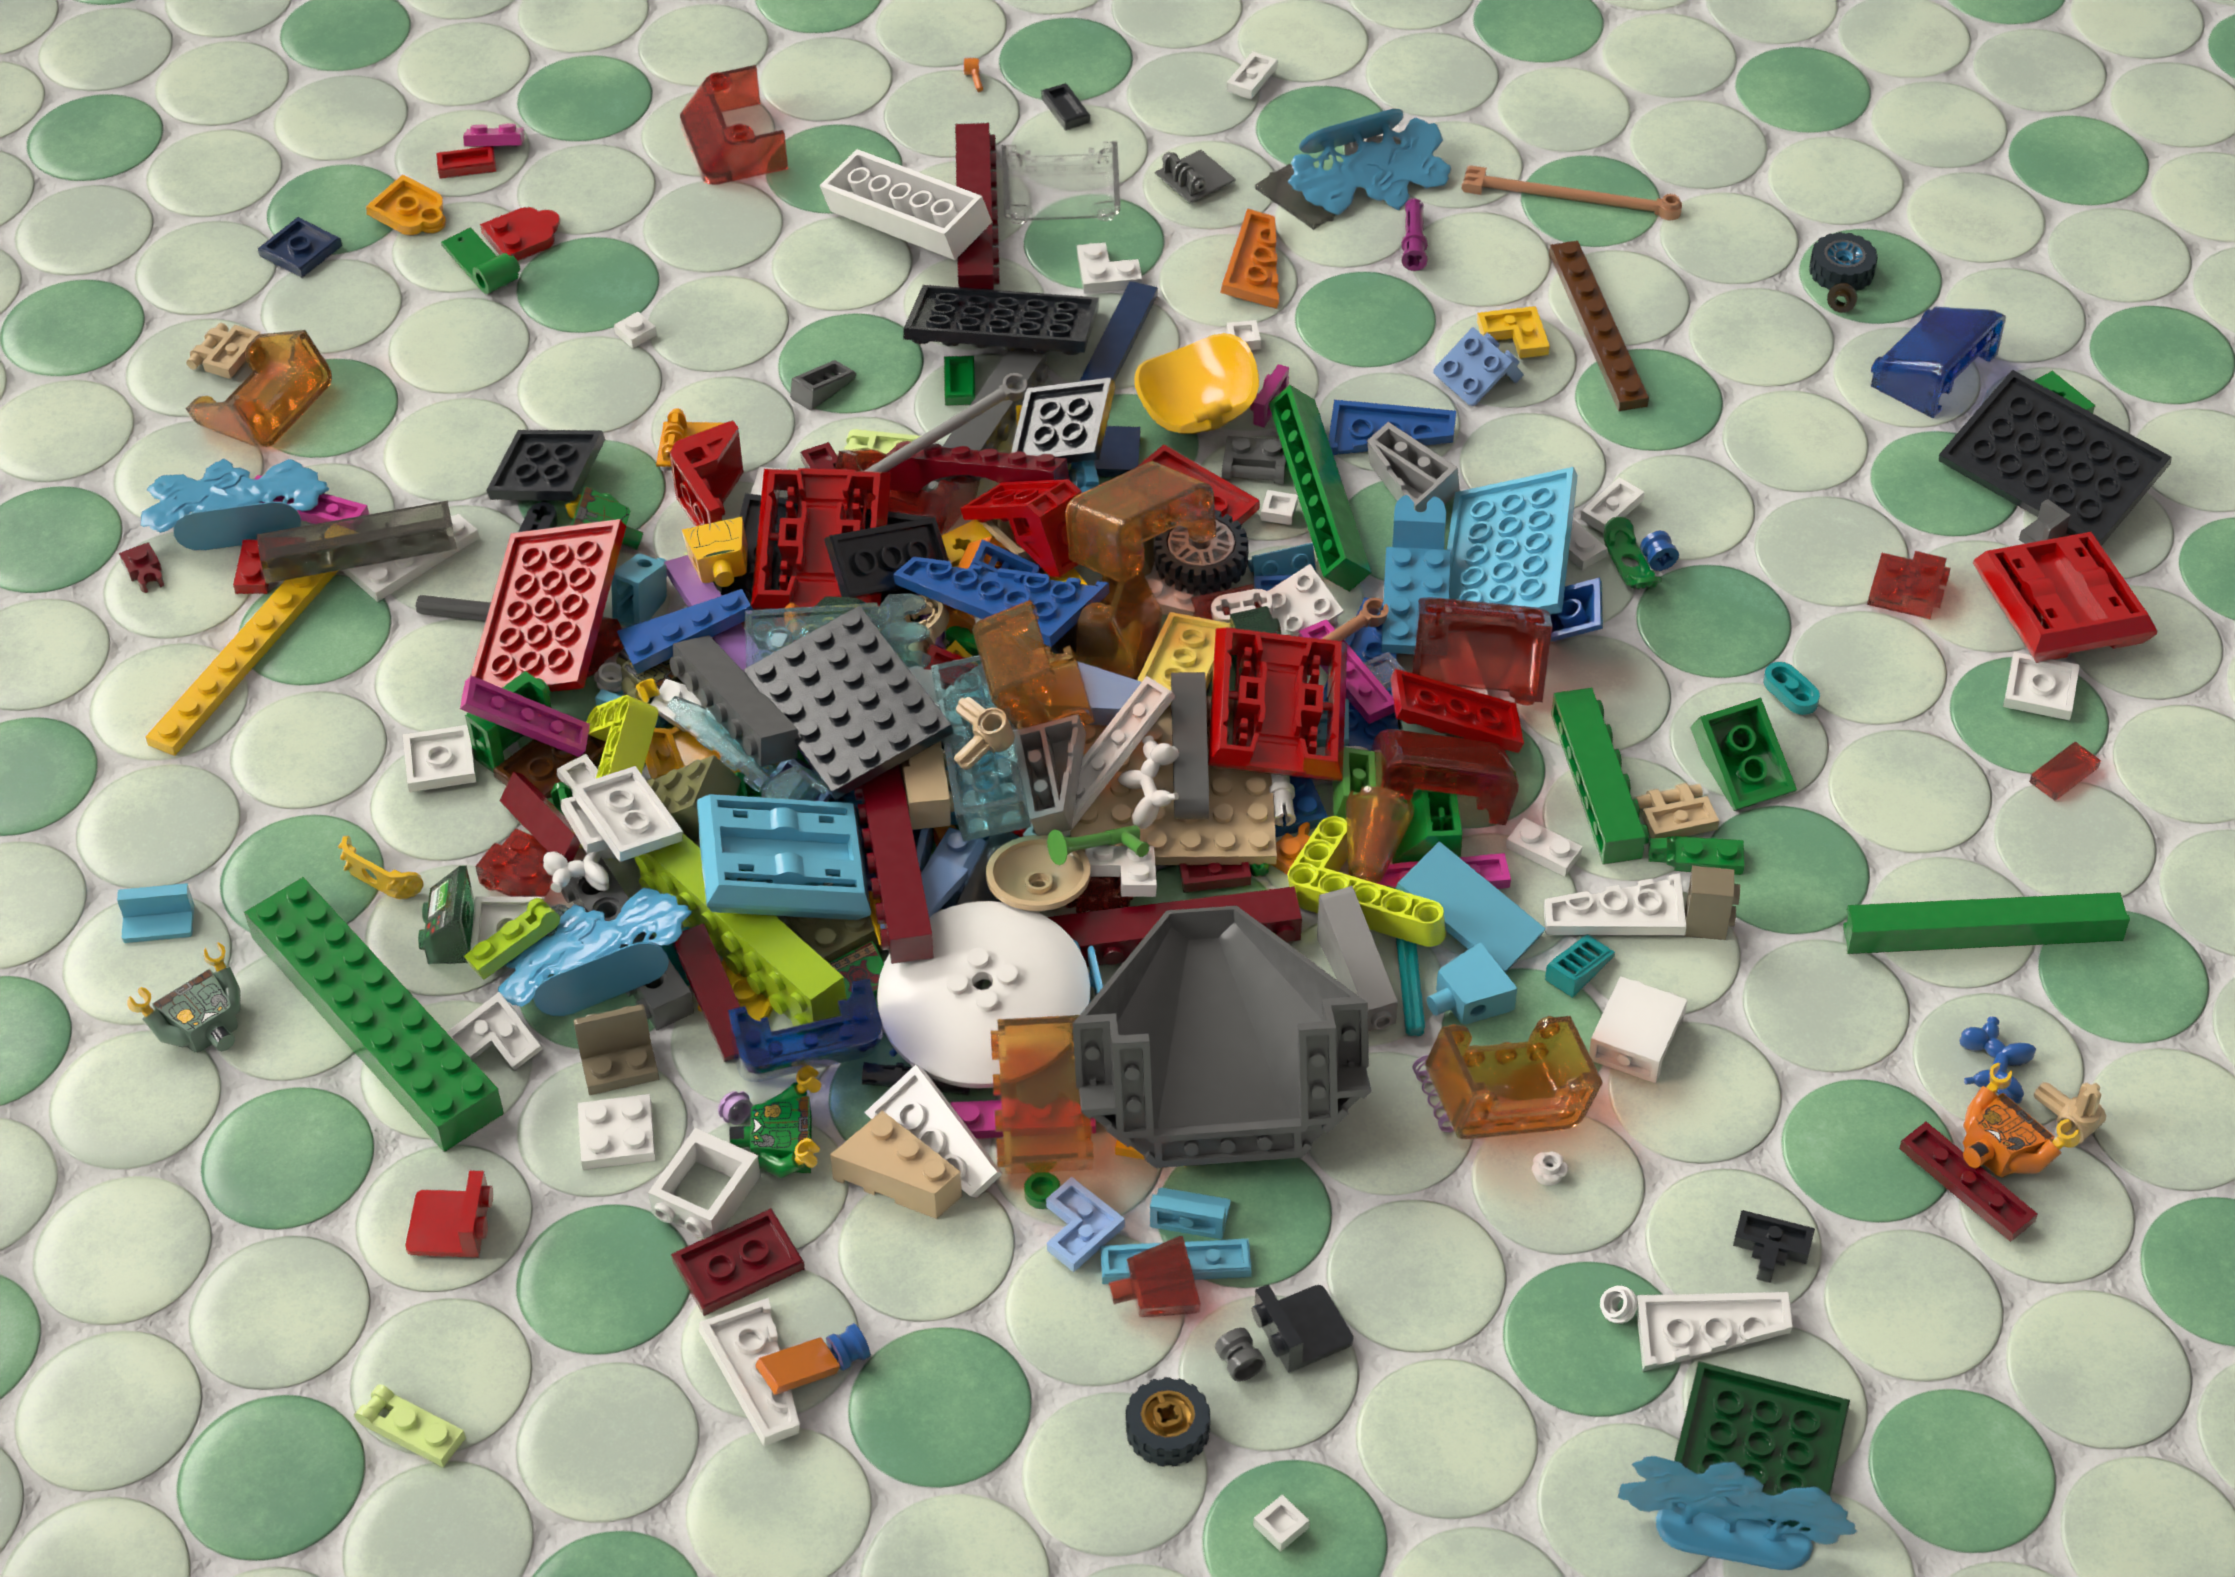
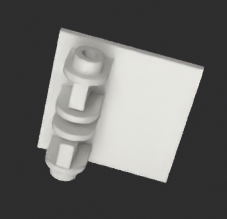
M1311 564L1267 591L1271 595L1273 602V613L1269 618L1279 633L1283 635L1299 636L1300 630L1325 619L1336 628L1338 626V616L1344 613Z

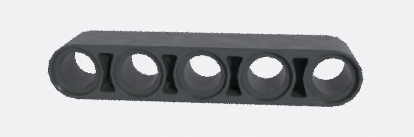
M1171 672V691L1175 695L1171 702L1172 746H1175L1179 752L1177 760L1173 762V793L1179 794V798L1174 800V819H1209L1205 672Z

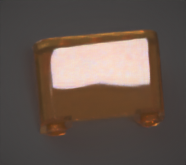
M306 330L258 334L248 344L245 351L246 361L253 372L224 402H216L209 396L195 398L185 408L197 425L257 448L274 445L323 394L332 381V372L329 365Z
M1105 543L1101 558L1103 564L1102 582L1109 583L1110 593L1105 597L1107 605L1095 602L1082 609L1077 626L1076 661L1137 680L1157 640L1162 625V609L1133 552L1120 544L1112 545Z

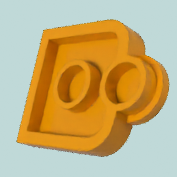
M404 174L366 206L368 216L405 235H416L422 231L425 233H436L441 231L446 225V218L442 213V196Z

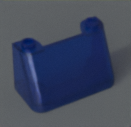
M1936 306L1932 310H1926L1921 320L1883 357L1879 356L1876 358L1871 367V373H1873L1871 387L1934 418L1942 409V406L1939 405L1941 395L1944 393L1949 394L1952 391L1954 380L1978 356L1991 362L1998 355L2006 316L1990 309Z
M870 979L852 982L850 998L847 1001L845 999L838 1001L841 1016L772 1032L768 1018H760V1021L753 1019L748 1015L746 1006L728 1010L734 1058L740 1076L746 1081L761 1082L796 1074L805 1065H810L817 1069L871 1055L879 1045L883 1033L882 1021Z

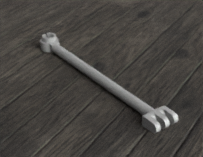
M1018 373L1006 375L998 390L865 471L887 472L1000 402H1006L1007 400L1017 401L1023 398L1027 388L1026 379L1023 380L1022 385H1019L1022 381V375Z

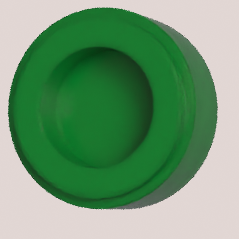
M1037 1172L1030 1175L1024 1184V1196L1027 1203L1037 1209H1048L1046 1207V1199L1061 1186L1060 1181L1049 1172Z

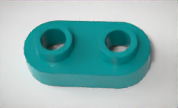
M1774 662L1767 666L1763 679L1765 688L1790 711L1800 715H1807L1817 709L1820 698L1819 690L1795 667L1785 662Z

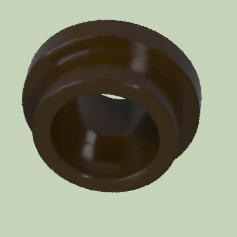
M1846 283L1834 285L1827 295L1828 305L1834 311L1840 313L1851 311L1858 300L1855 289ZM1842 296L1847 302H1841L1837 297Z

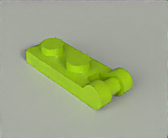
M535 898L528 903L527 911L516 919L504 924L498 932L485 941L476 944L470 952L464 955V958L469 966L485 980L554 930L560 923V916L543 899Z

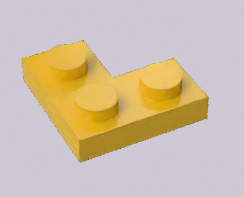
M1536 306L1477 313V324L1480 333L1483 336L1489 333L1495 340L1513 338L1519 358L1549 355L1550 345Z

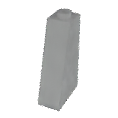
M1350 886L1319 895L1317 940L1337 980L1368 1003V1031L1385 1029L1395 1024L1398 1001L1353 887Z

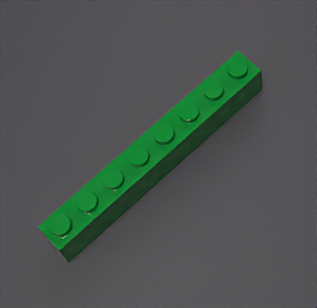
M1289 385L1269 403V407L1323 577L1350 592L1368 577L1372 571L1316 401L1292 385Z

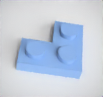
M1073 1177L1068 1179L1046 1199V1207L1067 1223L1061 1231L1047 1242V1251L1073 1272L1099 1251L1100 1246L1108 1243L1125 1227L1124 1217Z

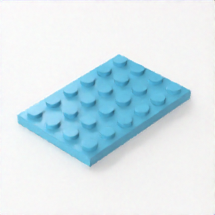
M1574 467L1455 492L1447 550H1450L1448 634L1562 612L1578 478Z

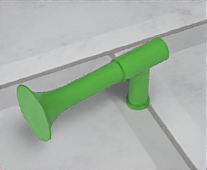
M1136 825L1071 838L1064 837L1059 830L1054 829L1049 833L1047 839L1049 855L1057 865H1063L1067 860V855L1071 852L1103 845L1110 846L1122 843L1139 857H1144L1149 852V845L1139 840L1140 829Z

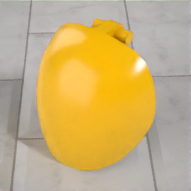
M1221 333L1211 335L1185 347L1144 361L1136 370L1134 383L1144 408L1158 425L1176 433L1198 434L1219 429L1245 412L1257 396L1259 373L1255 358L1248 344L1235 335Z

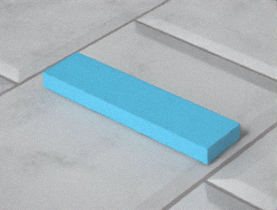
M1249 1239L1100 1246L1102 1284L1251 1277Z

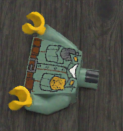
M217 942L218 950L221 952L219 958L213 959L209 957L207 949H204V960L207 964L214 966L216 972L213 973L210 968L152 1003L153 1009L149 1005L151 993L146 988L140 987L138 989L139 995L145 1001L143 1004L136 1003L129 996L127 1006L133 1012H142L144 1015L142 1020L159 1041L178 1047L186 1046L193 1052H201L212 1044L218 1051L222 1052L228 1050L234 1044L235 1037L232 1032L238 1027L235 1016L241 1010V990L230 966L226 967L224 963L226 951L221 943Z

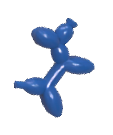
M1991 1016L1987 1018V1023L1982 1028L1969 1027L1964 1029L1959 1042L1966 1050L1982 1051L1985 1049L1987 1054L1995 1058L1993 1065L2000 1063V1069L1994 1076L1998 1079H2004L2008 1075L2006 1073L2008 1065L2020 1066L2030 1062L2034 1058L2036 1047L2029 1043H2014L2005 1047L1997 1039L2000 1021L1998 1018ZM1982 1070L1976 1073L1974 1077L1964 1078L1965 1085L1975 1084L1978 1087H1987L1990 1083V1070ZM2013 1076L2010 1086L1997 1090L1999 1095L2004 1093L2016 1104L2021 1103L2024 1096L2021 1084Z

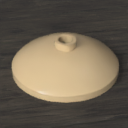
M1048 835L1024 836L1007 842L993 853L986 868L987 884L996 898L1014 908L1036 912L1053 910L1072 902L1085 891L1091 875L1089 859L1083 850H1077L1067 855V860L1063 865H1057L1052 861L1048 852Z

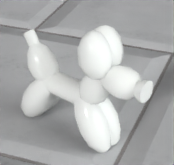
M1150 735L1142 739L1144 744L1143 753L1147 760L1143 763L1141 771L1128 770L1123 772L1118 778V782L1126 788L1143 789L1145 797L1137 804L1132 815L1133 824L1140 829H1145L1154 822L1159 812V807H1165L1172 800L1179 798L1178 793L1157 790L1153 780L1159 771L1160 765H1168L1177 760L1179 756L1178 749L1166 743L1158 745L1154 741L1153 736Z
M608 848L587 854L583 861L573 860L567 862V859L562 854L548 852L544 855L543 867L549 875L553 876V883L550 887L554 892H561L562 888L569 884L571 877L585 876L586 881L595 889L607 891L609 889V876L604 867L598 864L601 857L616 859V856Z

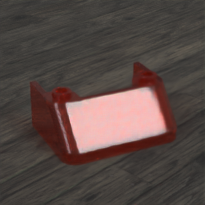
M756 65L724 72H715L707 76L680 112L681 128L701 178L707 184L718 185L788 169L784 130L755 136L751 127L741 123L727 127L721 113L761 104Z

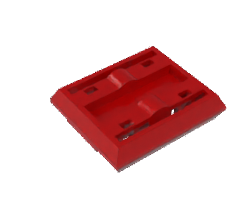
M764 468L751 602L752 609L784 610L791 602L805 611L848 612L851 609L846 607L847 605L859 606L855 603L842 604L837 602H842L843 599L824 539L830 535L865 529L868 493H873L874 497L871 505L870 528L887 525L891 472L846 469ZM780 491H787L786 518H780L779 533H775ZM794 503H798L797 513L794 508ZM860 505H864L863 515L860 510ZM774 541H778V548L782 556L779 590H771ZM882 593L860 597L853 601L860 604V607L875 608L872 611L878 613L881 610Z
M2092 532L1988 550L1973 560V565L1982 581L2036 663L2067 658L2069 653L2106 646L2116 649L2143 644L2157 635V629L2149 614Z
M1228 627L1216 628L1208 766L1325 781H1342L1347 644L1342 641ZM1231 655H1237L1235 691H1229ZM1320 665L1328 666V702H1323L1324 685H1319ZM1228 699L1234 700L1232 745L1227 744ZM1323 710L1328 711L1325 756L1316 755L1317 729Z

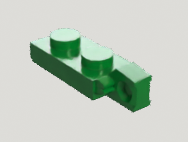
M1680 836L1650 838L1648 862L1666 863V865L1673 866L1674 871L1691 872L1692 866L1733 869L1734 875H1741L1744 872V840Z

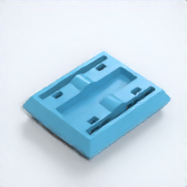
M709 794L697 800L706 905L711 912L859 920L871 915L858 810L853 803ZM737 878H746V880L737 881ZM824 883H833L832 886H823Z

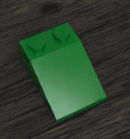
M1761 697L1700 716L1690 727L1703 761L1734 811L1797 791Z

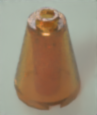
M1372 786L1361 787V792L1355 795L1354 790L1349 793L1346 801L1348 870L1350 876L1373 883H1378L1383 879L1414 814L1412 802L1408 800L1406 804L1399 799L1400 793L1383 787Z

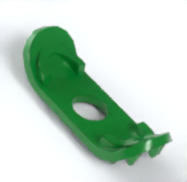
M1622 516L1612 517L1607 521L1603 534L1604 543L1625 584L1631 588L1636 586L1637 589H1644L1646 586H1653L1655 588L1658 583L1662 582L1660 576H1656L1654 571H1651L1636 543L1634 527L1631 521ZM1625 557L1633 558L1639 565L1629 567L1621 559Z

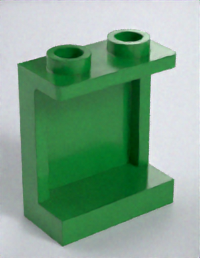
M526 671L502 687L552 708L548 685L542 679H536ZM467 713L465 718L474 759L494 774L493 769L505 761L503 751L524 735Z

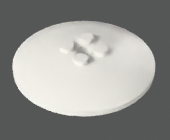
M980 901L964 903L934 913L929 918L933 936V959L891 964L889 953L880 974L877 994L879 1016L885 1034L893 1048L912 1067L915 1065L921 1066L929 1077L950 1085L967 1088H994L1018 1083L1041 1073L1058 1061L1074 1044L1073 1023L1090 1003L1088 969L1082 953L1073 939L1064 929L1046 916L1036 911L1017 909L1003 902ZM981 979H987L993 983L990 988L984 990L976 989L973 985Z

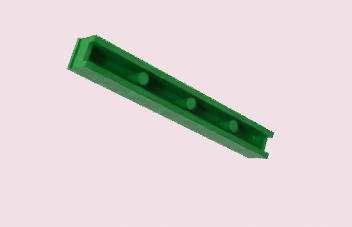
M2114 892L1848 905V920L1843 923V930L1847 943V954L2123 941L2130 917L2126 913L2121 893Z

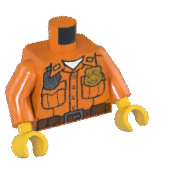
M1995 1063L1990 1069V1083L1987 1087H1981L1967 1107L1963 1125L1964 1130L1967 1132L1963 1140L1965 1162L1973 1168L1984 1164L1996 1176L2000 1177L2012 1173H2039L2062 1153L2060 1149L2063 1146L2072 1148L2079 1144L2081 1138L2080 1131L2078 1129L2072 1135H2064L2072 1127L2071 1120L2064 1119L2057 1125L2058 1137L2055 1138L2054 1135L2004 1093H2001L1999 1096L1995 1093L1998 1089H2005L2010 1086L2012 1071L2008 1073L2006 1078L1998 1079L1994 1075L1999 1071L2000 1063Z

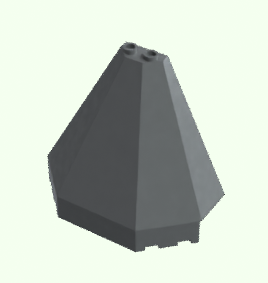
M1238 906L1167 910L1073 1023L1076 1088L1079 1089L1081 1113L1089 1119L1093 1117L1106 1127V1131L1125 1146L1128 1148L1131 1146L1144 1155L1145 1161L1155 1168L1302 1158L1312 1149V1143L1324 1132L1329 1133L1348 1115V1109L1361 1097L1365 1099L1372 1092L1367 1068L1369 1067L1368 1003Z

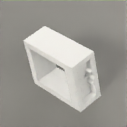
M695 1128L648 1192L652 1214L662 1222H672L685 1228L696 1237L703 1236L707 1238L722 1231L761 1177L758 1155ZM695 1162L731 1177L709 1210L673 1195V1192Z

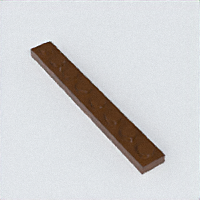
M1579 241L1551 244L1549 255L1618 411L1648 407L1649 397Z

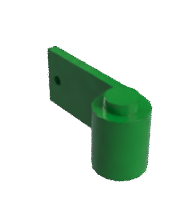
M471 227L441 241V246L484 294H489L519 278L518 272L521 269L517 259L514 256H509L507 253L496 256Z

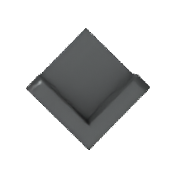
M2046 499L2041 503L2038 519L2021 530L2019 540L2026 544L2065 537L2071 515Z

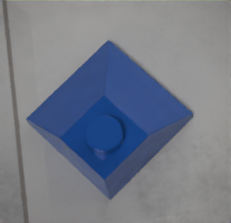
M1600 577L1565 586L1562 612L1538 617V641L1540 645L1603 629L1602 581Z

